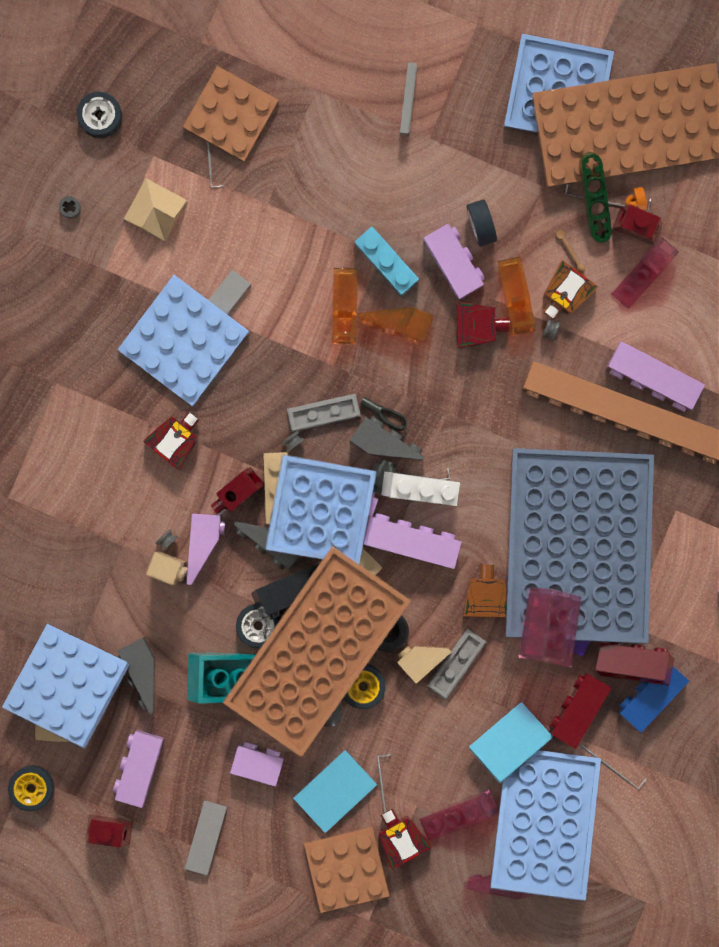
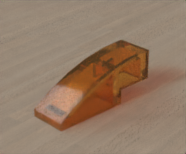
M521 257L497 261L512 335L535 331V319Z
M334 268L332 344H356L357 268Z

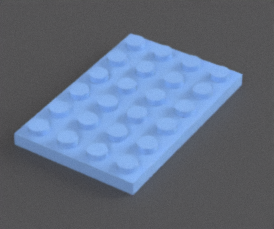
M539 750L502 782L490 889L579 901L586 900L600 758Z

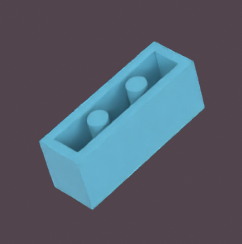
M372 226L354 242L359 251L400 297L419 282V278Z

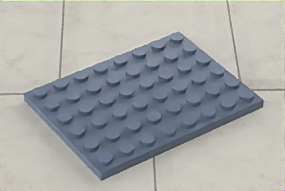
M512 449L505 637L648 644L654 455Z

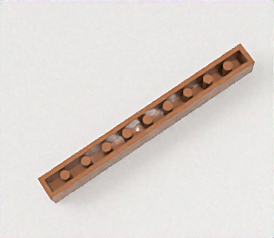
M532 362L522 388L527 391L526 395L539 399L540 396L548 398V403L557 407H561L562 404L571 407V412L582 416L586 412L593 415V420L603 424L606 423V420L615 423L614 428L625 432L628 429L637 431L636 436L646 440H650V437L659 440L658 444L672 448L675 445L680 447V452L694 457L696 453L704 456L702 460L714 465H716L717 461L719 462L718 429L540 363Z

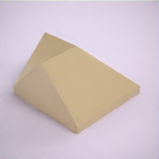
M146 178L124 220L165 242L187 200Z

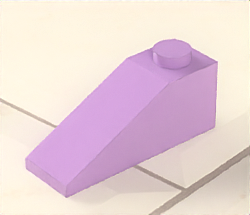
M192 514L187 585L194 583L220 540V535L225 533V521H221V516Z

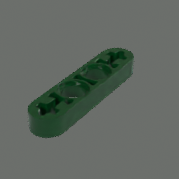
M587 152L581 156L579 166L590 236L596 242L604 243L612 235V226L603 162L596 153ZM590 158L596 161L593 164V172L595 174L599 173V175H591L590 168L585 165L589 163ZM593 180L600 182V188L596 192L588 190V185ZM596 203H602L603 211L598 215L592 214V206ZM593 220H600L601 226L606 229V231L602 232V236L595 233L599 230V226Z

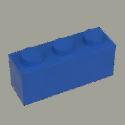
M673 666L669 686L640 682L635 688L637 692L631 698L627 696L620 703L619 707L621 709L618 712L642 733L686 686L689 680Z

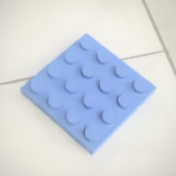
M522 34L504 127L538 134L531 94L608 81L614 51Z
M173 275L117 350L191 406H194L250 331L177 276Z
M282 455L265 549L323 559L330 548L334 546L359 564L376 471Z
M47 624L2 708L85 749L130 664Z

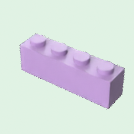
M622 341L617 345L606 367L611 370L610 375L620 380L623 377L629 379L631 386L641 391L644 388L652 391L651 396L663 402L665 399L673 402L672 407L682 412H685L686 409L688 411L693 409L705 384Z
M376 513L375 518L368 516L363 541L364 545L452 569L455 568L462 542L454 540V534L442 531L440 536L433 534L434 529L420 525L418 530L411 528L412 523L398 519L396 524L389 522L390 517Z

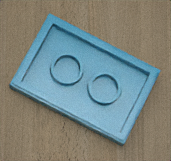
M521 702L471 744L468 749L500 784L546 745L553 736Z
M344 750L293 799L326 833L364 798L377 783Z

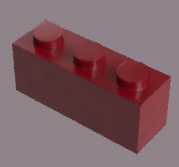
M620 642L601 643L596 671L600 676L665 686L670 685L674 657L668 653L667 649L656 647L654 650L645 649L646 647L638 644L626 647L622 646L623 644Z
M586 672L583 676L579 675L573 684V687L576 688L572 696H566L561 705L564 708L560 716L555 715L549 725V728L552 729L550 731L551 735L575 749L612 689Z

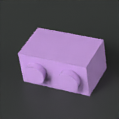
M244 742V745L239 744L230 773L276 786L284 757L280 756L281 752L267 748L266 752L258 750V745Z

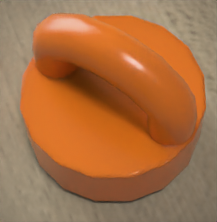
M635 188V194L628 196L625 204L647 210L648 204L644 188Z

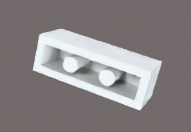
M384 472L381 495L457 506L460 482Z

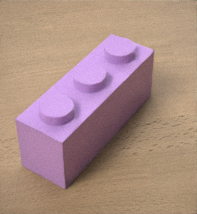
M446 224L424 237L423 241L459 301L483 287L482 281L485 280V277L479 267H473L470 261L473 257L468 248H462L458 240L461 239V236L455 227L451 228L449 224Z
M136 730L134 735L130 734L126 745L127 748H130L128 757L123 756L119 769L123 771L121 780L116 779L112 792L116 794L115 800L140 808L144 806L163 744V737Z

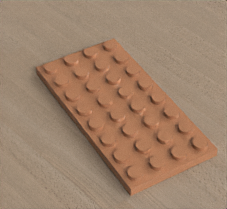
M716 63L531 94L547 187L581 182L579 160L587 152H594L601 158L605 177L719 159V77ZM590 158L589 163L585 165L590 168L591 175H599V173L595 174L593 172V164L596 161Z
M332 546L223 703L302 757L411 600Z

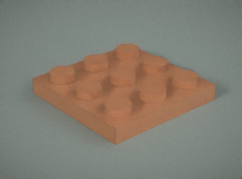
M217 66L183 128L245 162L279 100Z
M373 826L304 843L320 913L389 897Z

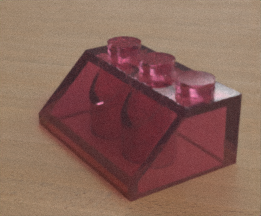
M530 587L519 658L533 662L571 667L581 597L553 589Z

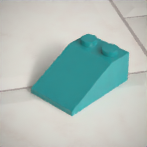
M188 653L187 700L196 703H223L256 654Z

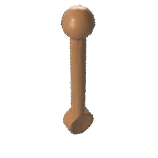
M558 230L556 233L557 239L563 242L577 266L576 270L584 273L586 268L579 262L567 242L565 232Z

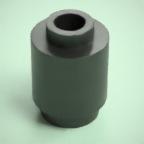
M380 459L379 464L374 463L372 471H376L373 492L381 494L384 472L396 473L397 468L393 467V462Z

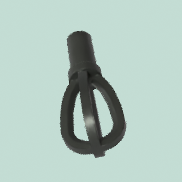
M366 397L360 403L361 406L375 413L374 415L379 416L383 422L397 431L404 430L408 423L406 417L401 413L378 405ZM382 412H387L401 418L403 424L401 426L394 425L384 417Z

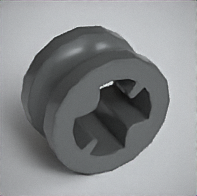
M67 196L60 201L59 210L64 217L75 218L81 211V205L76 198ZM66 202L69 204L75 202L76 205H73L76 208L74 212H64Z
M549 318L541 338L548 337L553 342L560 322L553 323L552 319Z
M298 431L281 443L282 446H287L286 451L288 453L304 441V438L298 436Z
M169 529L155 544L161 545V550L164 552L176 541L178 536H173L172 530Z

